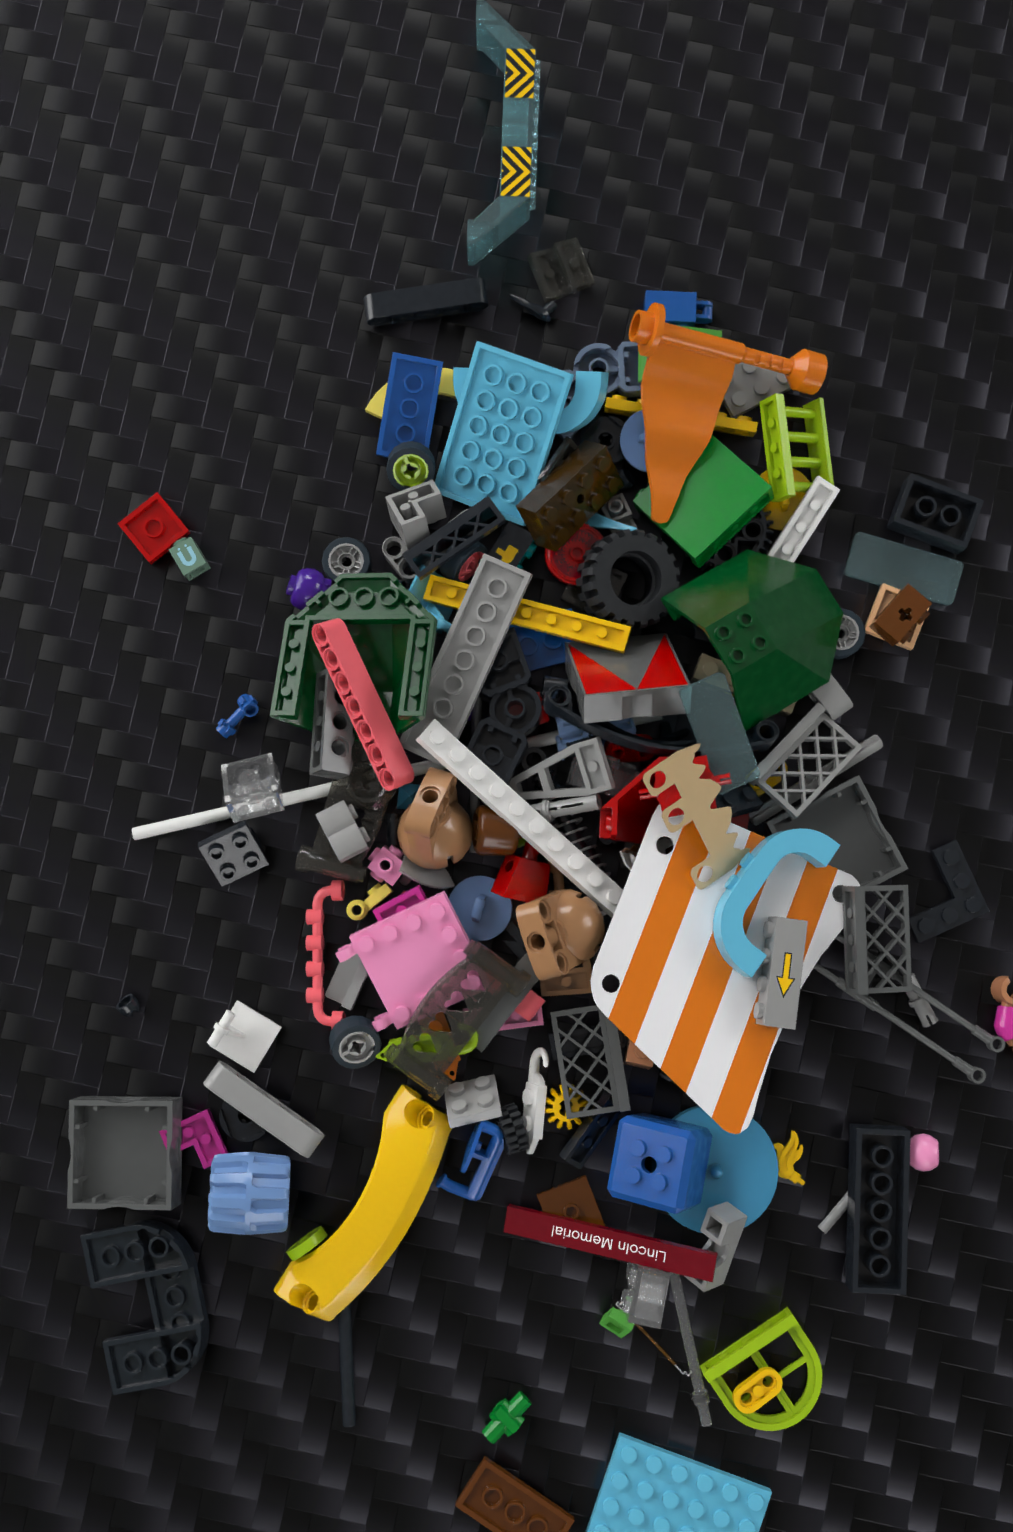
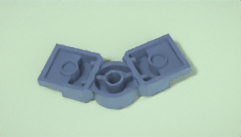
M631 341L622 342L616 351L611 346L603 343L588 345L577 354L573 371L563 370L574 374L564 408L569 405L575 393L576 371H592L597 367L609 373L606 398L613 395L616 391L627 398L641 397V383H638V343ZM579 430L557 435L568 443Z

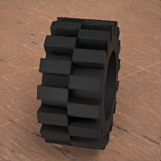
M510 1103L502 1106V1116L494 1118L495 1124L503 1132L506 1154L509 1156L529 1149L527 1131L517 1105Z

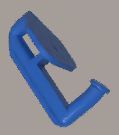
M487 1120L476 1123L466 1146L461 1166V1172L465 1173L472 1157L480 1160L469 1187L447 1178L445 1173L438 1179L436 1187H441L450 1193L468 1200H479L504 1149V1136L500 1127ZM481 1132L492 1135L486 1150L481 1148L483 1142L478 1141Z

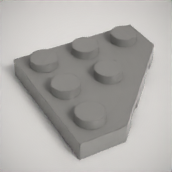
M745 363L735 364L732 380L722 402L731 418H736L760 406L759 402L775 393L783 394L791 390L783 373Z

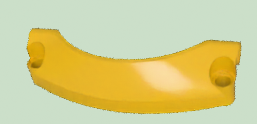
M401 1084L384 1112L381 1140L375 1164L355 1207L327 1241L311 1253L291 1261L273 1289L280 1298L292 1306L303 1309L308 1315L324 1321H331L364 1290L402 1241L430 1188L452 1128L449 1126L446 1114L421 1100V1095L407 1085Z

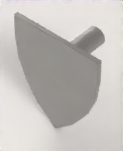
M404 854L399 870L403 874L399 879L402 885L407 886L414 880L429 888L446 889L455 886L445 868H422L412 863Z

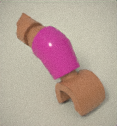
M999 976L994 979L991 985L993 998L1001 1003V1006H997L994 1029L996 1034L1003 1038L1008 1046H1013V993L1011 996L1007 993V986L1010 983L1009 976Z

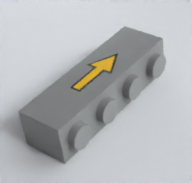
M768 917V921L765 922L763 927V936L766 937L765 947L761 951L767 956L762 962V972L757 979L759 998L758 1002L755 1003L753 1011L754 1018L756 1019L755 1024L796 1029L808 921L784 917Z

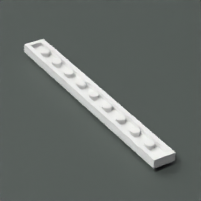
M434 719L418 736L416 741L497 815L512 825L529 844L612 918L623 889Z

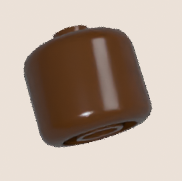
M479 805L475 809L472 822L474 851L479 855L509 856L515 853L518 848L519 839H522L518 831L497 815L488 805Z

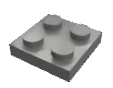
M495 1074L444 1086L450 1128L502 1116Z

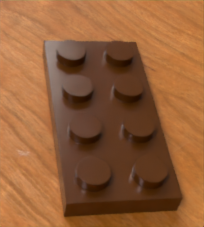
M484 1456L455 1502L457 1508L492 1532H568L575 1521L573 1515L486 1456Z

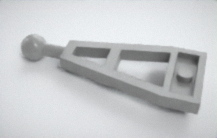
M596 737L573 744L511 778L508 786L524 800L589 796L615 788V783L601 738ZM575 753L585 787L555 789L548 767ZM538 773L543 790L523 791L520 782Z

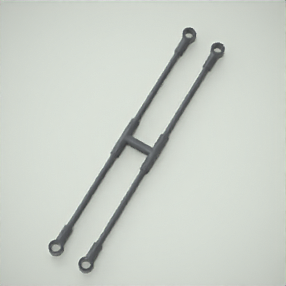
M838 934L835 939L844 944V936ZM867 950V957L873 962L876 956ZM884 961L877 965L884 974L891 968ZM816 963L814 966L815 970L846 992V980L842 977H837ZM874 970L868 976V986L876 975ZM896 971L890 979L897 980L903 984V977ZM912 983V991L969 1029L971 1034L986 1043L989 1050L994 1052L1004 1050L1005 1041L1003 1038L991 1035L978 1025L974 1026ZM847 993L870 1010L877 1011L951 1061L952 1065L965 1073L971 1082L977 1084L984 1082L986 1073L983 1069L973 1067L958 1056H953L881 1007L879 1002L870 996ZM997 1039L999 1044L997 1048H994L993 1041ZM978 1070L979 1077L975 1080L973 1074Z

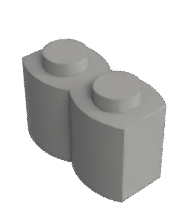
M342 800L315 814L340 863L369 849L366 843L371 840L364 826L358 828L355 819L359 817L352 803L346 805L345 801Z

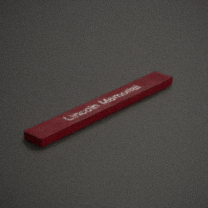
M513 1204L507 1206L504 1225L505 1233L709 1282L714 1280L717 1252Z

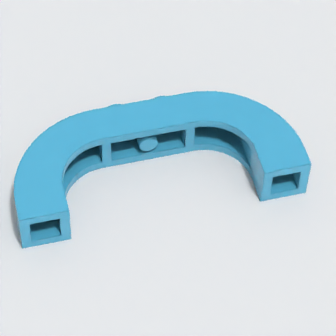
M453 367V386L458 402L468 368ZM576 371L575 393L569 405L563 409L556 434H567L577 431L594 419L606 398L608 372Z
M791 829L766 837L751 853L748 852L739 863L741 866L740 870L736 875L730 876L724 887L727 889L718 901L713 918L715 943L721 956L729 966L743 977L752 978L767 956L747 939L743 929V917L746 909L777 863L784 856L792 853L803 857L816 868L826 867L840 847V844L816 830Z

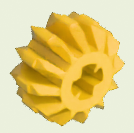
M560 1084V1093H557L554 1088L550 1089L554 1099L546 1097V1103L551 1106L545 1107V1113H552L548 1117L549 1123L554 1122L558 1118L557 1128L561 1129L564 1121L567 1128L572 1129L571 1120H574L578 1125L582 1122L579 1117L567 1119L566 1110L564 1109V1112L560 1111V1103L564 1101L562 1084ZM569 1087L568 1094L570 1096V1094L573 1092V1089ZM577 1092L570 1100L572 1102L570 1104L571 1112L583 1110L579 1107H584L588 1103L587 1100H579L582 1096Z

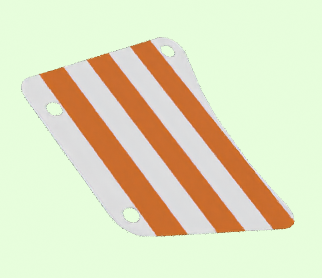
M659 804L650 820L593 966L590 980L591 991L597 1007L723 1130L732 1134H739L748 1128L753 1118L769 1059L782 1028L755 1024L756 1019L754 1018L753 1011L755 1003L758 1002L759 998L757 979L761 975L762 964L752 978L743 977L724 960L715 943L713 918L716 906L727 889L724 887L730 876L737 874L741 866L738 863L732 870L706 888L698 889L691 877V870L708 858L710 854L693 820L674 833L669 832L662 819V810ZM684 815L668 817V820L672 825H678L682 822ZM730 823L726 834L737 832L738 836L733 847L740 850L751 848L749 853L765 839V837L733 823ZM666 836L673 841V850L669 854H661L657 850L656 843L660 837ZM790 853L777 863L746 909L743 917V929L747 939L759 950H762L765 947L766 939L763 936V927L765 922L768 921V917H784L808 921L801 989L821 955L844 928L843 902L835 901L832 895L833 889L837 885H860L851 874L830 865L816 868L803 857ZM709 866L701 867L697 873L698 880L701 882L708 881L712 876V869ZM610 974L617 976L620 982L618 990L613 993L606 992L602 987V980Z

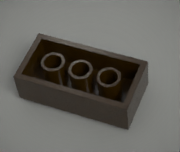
M585 440L521 500L516 507L535 544L556 552L624 484L606 445Z

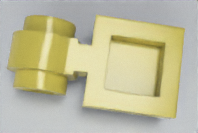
M380 883L376 884L367 892L369 897L365 901L353 900L348 904L347 915L356 921L364 919L368 911L377 906L394 891L387 883L383 886ZM356 905H359L362 909L359 915H356L353 911Z

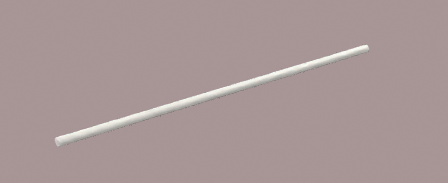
M662 716L632 717L636 726L662 720ZM558 730L526 737L528 748H540L556 744L555 737L559 735ZM430 760L411 764L414 776L426 774L430 767L440 770L447 769ZM375 772L134 827L132 828V835L134 840H139L379 785L380 782Z

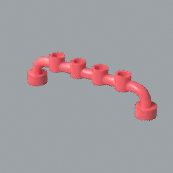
M332 880L331 885L318 890L313 898L312 909L306 910V924L312 925V935L306 936V950L312 951V961H307L306 976L312 977V987H307L306 1002L313 1003V1013L317 1021L324 1026L331 1027V1029H333L336 1023L346 1017L344 1011H333L331 1016H327L323 1011L325 997L323 988L325 970L323 962V900L327 896H331L332 901H344V880Z

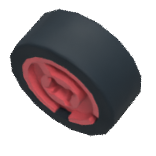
M465 535V536H462V537H460V538L468 539V538H470L471 536H470V535ZM478 541L441 566V574L447 579L467 584L472 580L483 554H487L486 547ZM452 545L448 548V550L446 551V553H448L449 551H451Z

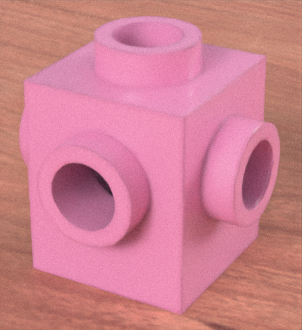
M384 845L381 849L376 847L368 857V860L371 861L367 867L371 870L370 875L380 883L385 880L393 886L402 875L399 870L404 853L394 845L390 847ZM383 861H389L390 867H386Z

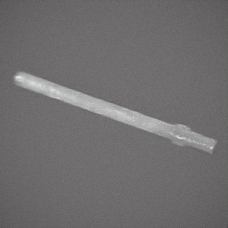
M668 1272L689 1370H692L690 1375L694 1392H692L694 1405L698 1407L701 1425L707 1427L712 1425L708 1407L710 1399L708 1390L704 1389L680 1274Z

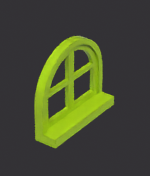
M788 1307L700 1365L708 1383L712 1385L722 1403L733 1417L757 1430L777 1431L797 1424L813 1409L822 1387V1367L818 1354ZM788 1331L803 1356L778 1373L783 1378L806 1363L807 1383L802 1396L793 1405L782 1388L776 1396L786 1411L771 1415L756 1412L750 1414L742 1413L735 1406L732 1398L733 1393L721 1375L750 1356L759 1369L769 1367L759 1350ZM765 1377L766 1381H764L763 1384H769L771 1382V1377ZM750 1393L742 1396L741 1400L747 1401L750 1398Z

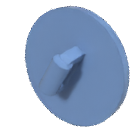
M640 410L625 422L620 435V447L623 456L631 466L640 471L647 472L643 411Z
M469 877L461 881L453 889L449 897L470 940L485 941L492 939L502 933L510 922L512 900L491 892L495 879L491 877Z

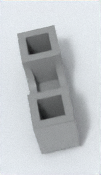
M728 1201L708 1208L700 1231L709 1238L702 1249L718 1253L714 1280L709 1282L688 1276L684 1277L703 1292L724 1284L748 1216Z

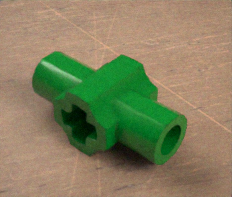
M521 1391L510 1401L506 1398L500 1401L489 1414L491 1421L482 1430L483 1435L492 1444H495L504 1433L508 1437L514 1434L523 1423L524 1417L522 1414L532 1405L531 1401Z

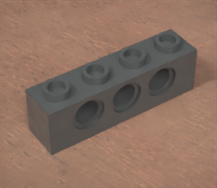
M326 668L316 674L309 775L339 780L349 776L352 770L353 760L351 753L355 736L353 724ZM333 720L336 722L337 728L334 726ZM332 746L335 748L336 754L333 752Z

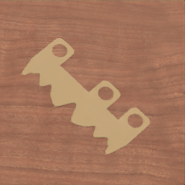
M699 743L675 752L643 775V781L652 796H657L673 784L676 785L682 798L662 812V819L671 833L678 831L693 820L710 854L708 858L691 870V877L696 887L702 890L732 870L751 848L742 850L734 848L738 833L726 834L731 823V807L710 808L720 792L721 786L711 779L699 778L706 768L705 765L693 764L695 752L701 745ZM656 771H662L666 776V781L660 788H653L650 785V777ZM675 808H680L684 812V818L678 825H672L668 820L670 812ZM703 866H709L712 869V876L706 882H701L697 878V873Z

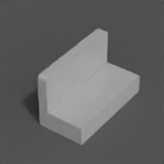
M358 954L344 962H339L325 993L327 998L341 1003L342 1007L349 1010L354 1008L368 976Z

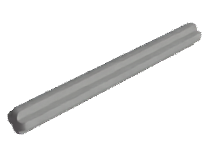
M873 735L861 742V750L837 775L881 749L883 742L879 736ZM853 749L848 750L844 754H850ZM832 760L821 767L822 772H833L834 761ZM817 777L804 778L805 789L818 788ZM798 781L787 789H800V782ZM788 794V803L791 805L799 800L801 794ZM771 798L763 803L764 805L759 811L749 813V819L754 825H759L783 810V808Z

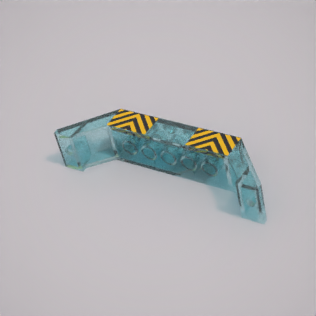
M477 0L476 5L477 51H484L504 73L500 196L474 220L468 219V265H476L530 219V210H535L541 60H536V49L485 0Z

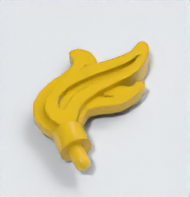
M792 1130L791 1137L785 1147L781 1143L773 1144L774 1149L777 1150L778 1175L781 1178L789 1179L795 1184L798 1182L801 1185H805V1181L800 1178L801 1175L793 1167L794 1163L800 1159L803 1153V1145H800L799 1149H797L799 1144L798 1135Z

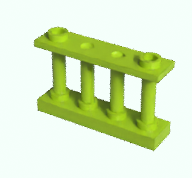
M775 393L760 401L768 480L774 494V499L771 502L784 501L795 496L796 492L806 493L816 476H820L834 485L824 399L819 397L803 405V408L785 406L784 394ZM786 417L804 418L806 433L788 431ZM790 442L807 443L809 457L791 456ZM793 467L810 468L812 482H795Z

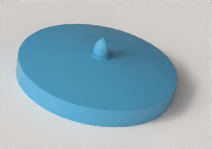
M699 1105L688 1108L672 1119L708 1128L712 1134V1142L701 1203L678 1214L668 1213L683 1226L702 1233L700 1230L708 1208L728 1201L748 1216L744 1228L753 1223L770 1204L778 1182L777 1155L771 1139L765 1130L752 1118L748 1128L741 1133H729L723 1130ZM651 1157L650 1170L654 1172L657 1168V1163Z

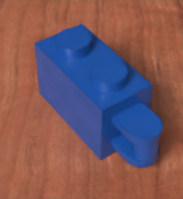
M646 290L643 311H647L654 302L663 304L666 311V323L694 327L695 323L708 324L712 322L713 303L710 301H697V292ZM696 310H702V314H696Z

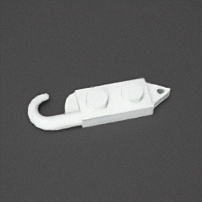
M543 1047L536 1048L531 1055L528 1082H526L522 1095L524 1107L521 1118L524 1121V1127L529 1139V1149L526 1150L527 1154L534 1153L539 1139L542 1140L547 1086L543 1076L539 1073L541 1056L543 1066L548 1067L549 1065L548 1053Z

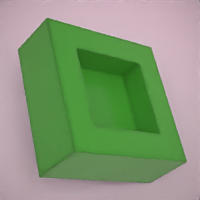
M612 1307L602 1316L599 1324L622 1339L632 1331L635 1321L629 1318L625 1311Z

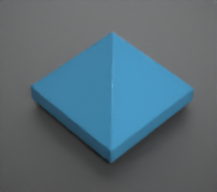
M407 784L399 787L397 809H406L413 802L420 785Z

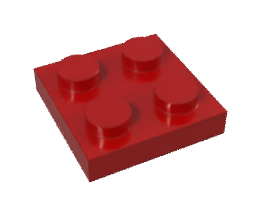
M158 492L118 523L120 528L151 565L167 553L168 549L174 547L173 544L177 540L187 537L191 533Z

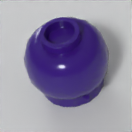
M301 569L297 575L291 574L286 594L290 595V602L295 608L303 610L307 606L306 602L321 590L325 592L331 587V579L324 578V575L315 569Z

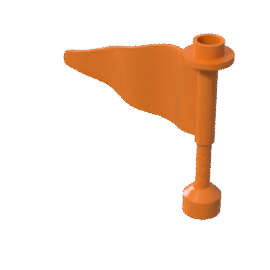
M652 303L647 311L637 310L630 324L629 340L638 343L639 354L647 357L641 381V405L645 427V463L651 492V519L659 524L668 522L688 473L710 441L721 403L733 377L735 364L745 363L783 373L792 390L814 395L819 391L826 377L828 362L825 354L802 349L789 359L748 348L744 343L666 323L665 307L660 303Z

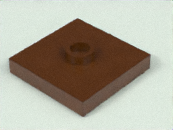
M586 1175L537 1194L543 1212L605 1226Z

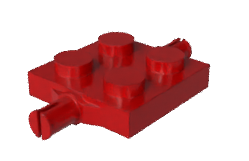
M707 755L694 757L693 764L706 766L704 772L699 777L700 779H711L720 786L732 784L731 779L720 781V779L729 778L730 772L713 776L709 769ZM662 771L654 772L656 779L653 788H660L664 785L666 776ZM673 784L657 796L650 794L642 795L640 800L657 798L663 812L682 797L676 785ZM647 788L639 789V794L649 792ZM715 799L710 806L711 809L717 808ZM675 808L668 817L684 815V812L680 808Z

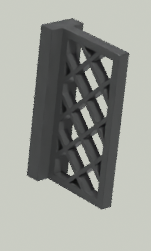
M908 885L842 886L846 993L868 995L871 993L912 992ZM899 890L900 902L894 907L887 900V897L892 891ZM865 891H872L879 898L871 908L865 903ZM882 903L891 911L884 921L875 913ZM895 916L901 921V928L896 934L887 926ZM871 917L880 925L872 935L866 930V922ZM883 930L892 937L885 948L876 940ZM872 943L880 951V954L873 962L867 957V949ZM896 943L902 948V955L897 961L889 953ZM884 957L893 964L886 974L877 967ZM897 969L903 974V986H896L890 980ZM874 970L882 979L875 987H869L868 976Z
M597 1005L550 1012L567 1119L617 1111H630L618 1028L604 1015ZM598 1010L600 1022L592 1030L581 1020L587 1012ZM582 1013L579 1019L572 1015ZM568 1015L576 1021L568 1034L558 1028L557 1017ZM578 1024L591 1032L583 1045L570 1037ZM600 1026H601L602 1036H600L598 1033H596V1031L599 1029ZM559 1033H561L563 1036H565V1038L563 1039V1041H562L561 1043H560ZM594 1035L602 1040L604 1048L598 1057L585 1048ZM567 1039L580 1047L572 1061L562 1054L561 1048ZM583 1050L596 1059L587 1072L574 1063ZM604 1053L606 1057V1063L600 1059ZM563 1059L569 1063L566 1069L564 1068ZM598 1062L608 1069V1075L602 1083L590 1075V1072ZM571 1066L584 1074L576 1087L566 1081V1073ZM587 1077L600 1086L591 1099L578 1090ZM608 1080L611 1090L605 1086ZM567 1086L573 1089V1092L570 1094V1096L568 1094ZM602 1088L612 1095L613 1106L601 1107L594 1102ZM576 1092L589 1101L583 1110L571 1112L570 1100ZM591 1104L597 1107L594 1109H588Z

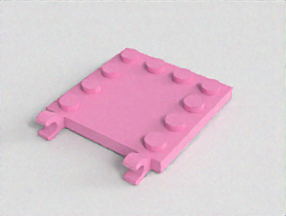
M445 891L351 934L349 938L352 943L339 948L338 952L335 953L340 963L356 954L360 957L387 1012L374 1017L375 1021L372 1022V1025L376 1032L385 1029L392 1023H394L396 1029H400L486 990L492 985Z

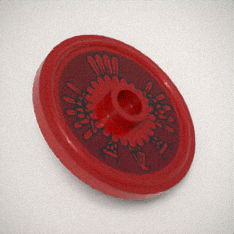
M584 524L556 552L545 548V562L551 574L567 585L576 586V579L581 577V573H578L577 569L579 564L584 562L582 556L587 550L591 549L592 544L603 539L600 532L594 527Z

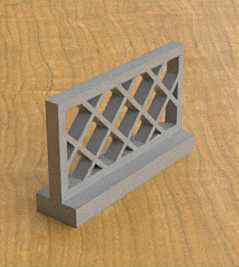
M819 702L746 779L753 787L758 785L794 819L806 809L862 748L856 740L824 713L826 708ZM821 722L830 728L831 737H818V726ZM814 742L815 754H802L801 743ZM819 742H832L833 754H820ZM837 742H846L853 750L850 754H838ZM798 759L799 772L785 771V760ZM803 759H815L817 772H804ZM821 759H833L834 771L822 772ZM770 776L781 777L782 789H773L765 781ZM786 777H799L800 789H787ZM804 777H817L818 788L805 789ZM788 794H801V806L797 810L788 803ZM806 794H811L806 800Z

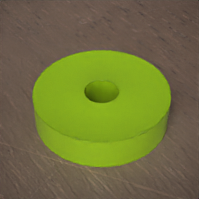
M319 1226L293 1244L286 1253L292 1261H295L327 1237V1233L322 1226Z

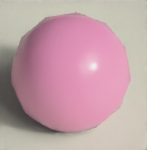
M924 1133L911 1137L910 1166L923 1172L936 1168L939 1165L938 1140Z

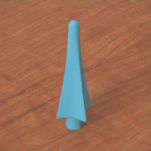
M597 512L585 523L595 529L620 531L627 529L633 531L637 529L636 527L607 518Z

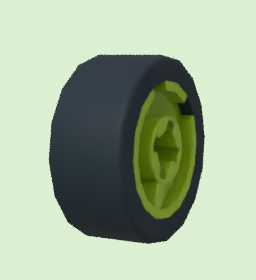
M414 441L402 442L395 446L389 454L386 471L389 481L393 487L402 491L432 480L435 474V460L429 448L422 443ZM407 464H410V466L414 468L416 467V469L413 471H409L407 469Z

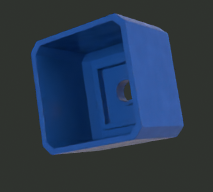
M639 1113L625 1116L619 1120L607 1185L608 1191L612 1197L673 1214L694 1208L701 1203L712 1134L706 1127L654 1114ZM648 1156L656 1160L657 1168L654 1172H649L645 1167V1160Z

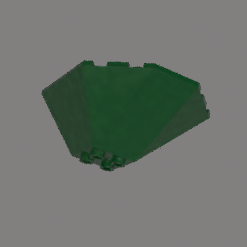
M747 549L661 598L673 621L684 616L704 630L731 675L737 705L729 710V713L742 733L825 685L830 680L843 611L817 569Z
M392 573L341 574L334 579L335 583L325 592L321 590L305 603L307 606L297 615L292 614L285 621L270 717L312 732L316 674L326 669L313 640L312 627L317 623L340 618L344 621L398 736L426 717L437 619L421 605L420 601ZM333 720L334 726L337 728V724ZM353 726V733L355 736L354 741H360L357 732Z

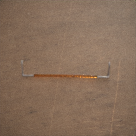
M623 1299L621 1303H619V1301L616 1302V1306L621 1310H623L620 1307V1305L624 1302ZM635 1321V1325L652 1341V1343L666 1356V1358L673 1365H675V1367L682 1374L686 1373V1375L689 1376L692 1373V1370H690L689 1374H687L686 1371L682 1372L676 1365V1363L666 1354V1352Z

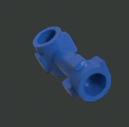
M249 694L241 695L237 700L239 708L227 720L221 719L218 722L216 730L223 737L233 736L236 733L234 727L244 716L253 717L258 713V702L255 697Z

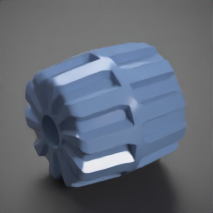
M258 1152L215 1155L211 1163L210 1193L208 1195L209 1230L238 1235L286 1231L289 1214L290 1158L286 1155Z

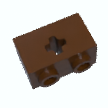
M908 583L896 594L869 627L892 647L899 642L904 644L913 634L910 630L915 623L920 625L930 613L927 609L932 603ZM902 612L906 615L904 621L899 619Z

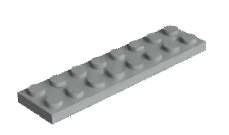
M485 553L483 554L431 669L426 717L402 733L400 742L404 749L443 766L416 739L436 719L459 740L533 576L531 573Z

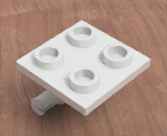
M237 1000L231 1011L226 1010L220 1022L215 1023L213 1026L215 1030L207 1043L212 1048L255 1073L282 1027Z

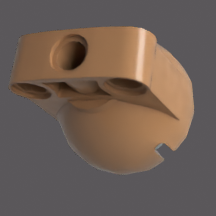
M433 767L428 769L413 802L403 812L399 820L397 836L400 848L412 863L422 868L441 869L448 866L447 859L451 858L455 864L467 853L472 843L473 826L469 814L458 803L457 777L451 772Z
M572 889L556 890L531 902L518 905L516 908V918L535 975L541 981L566 975L570 969L592 958L600 948L599 944L602 943L605 933L603 915L591 898L588 896L580 898L581 892Z

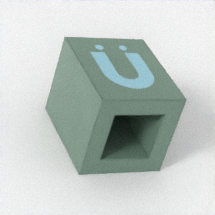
M186 537L181 538L173 544L174 547L168 549L182 574L189 581L211 569L192 537L188 539Z

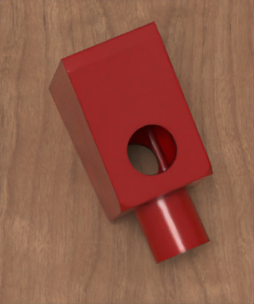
M526 841L522 856L512 854L505 857L491 892L505 898L527 903L545 896L548 889L550 865L537 860L539 852Z

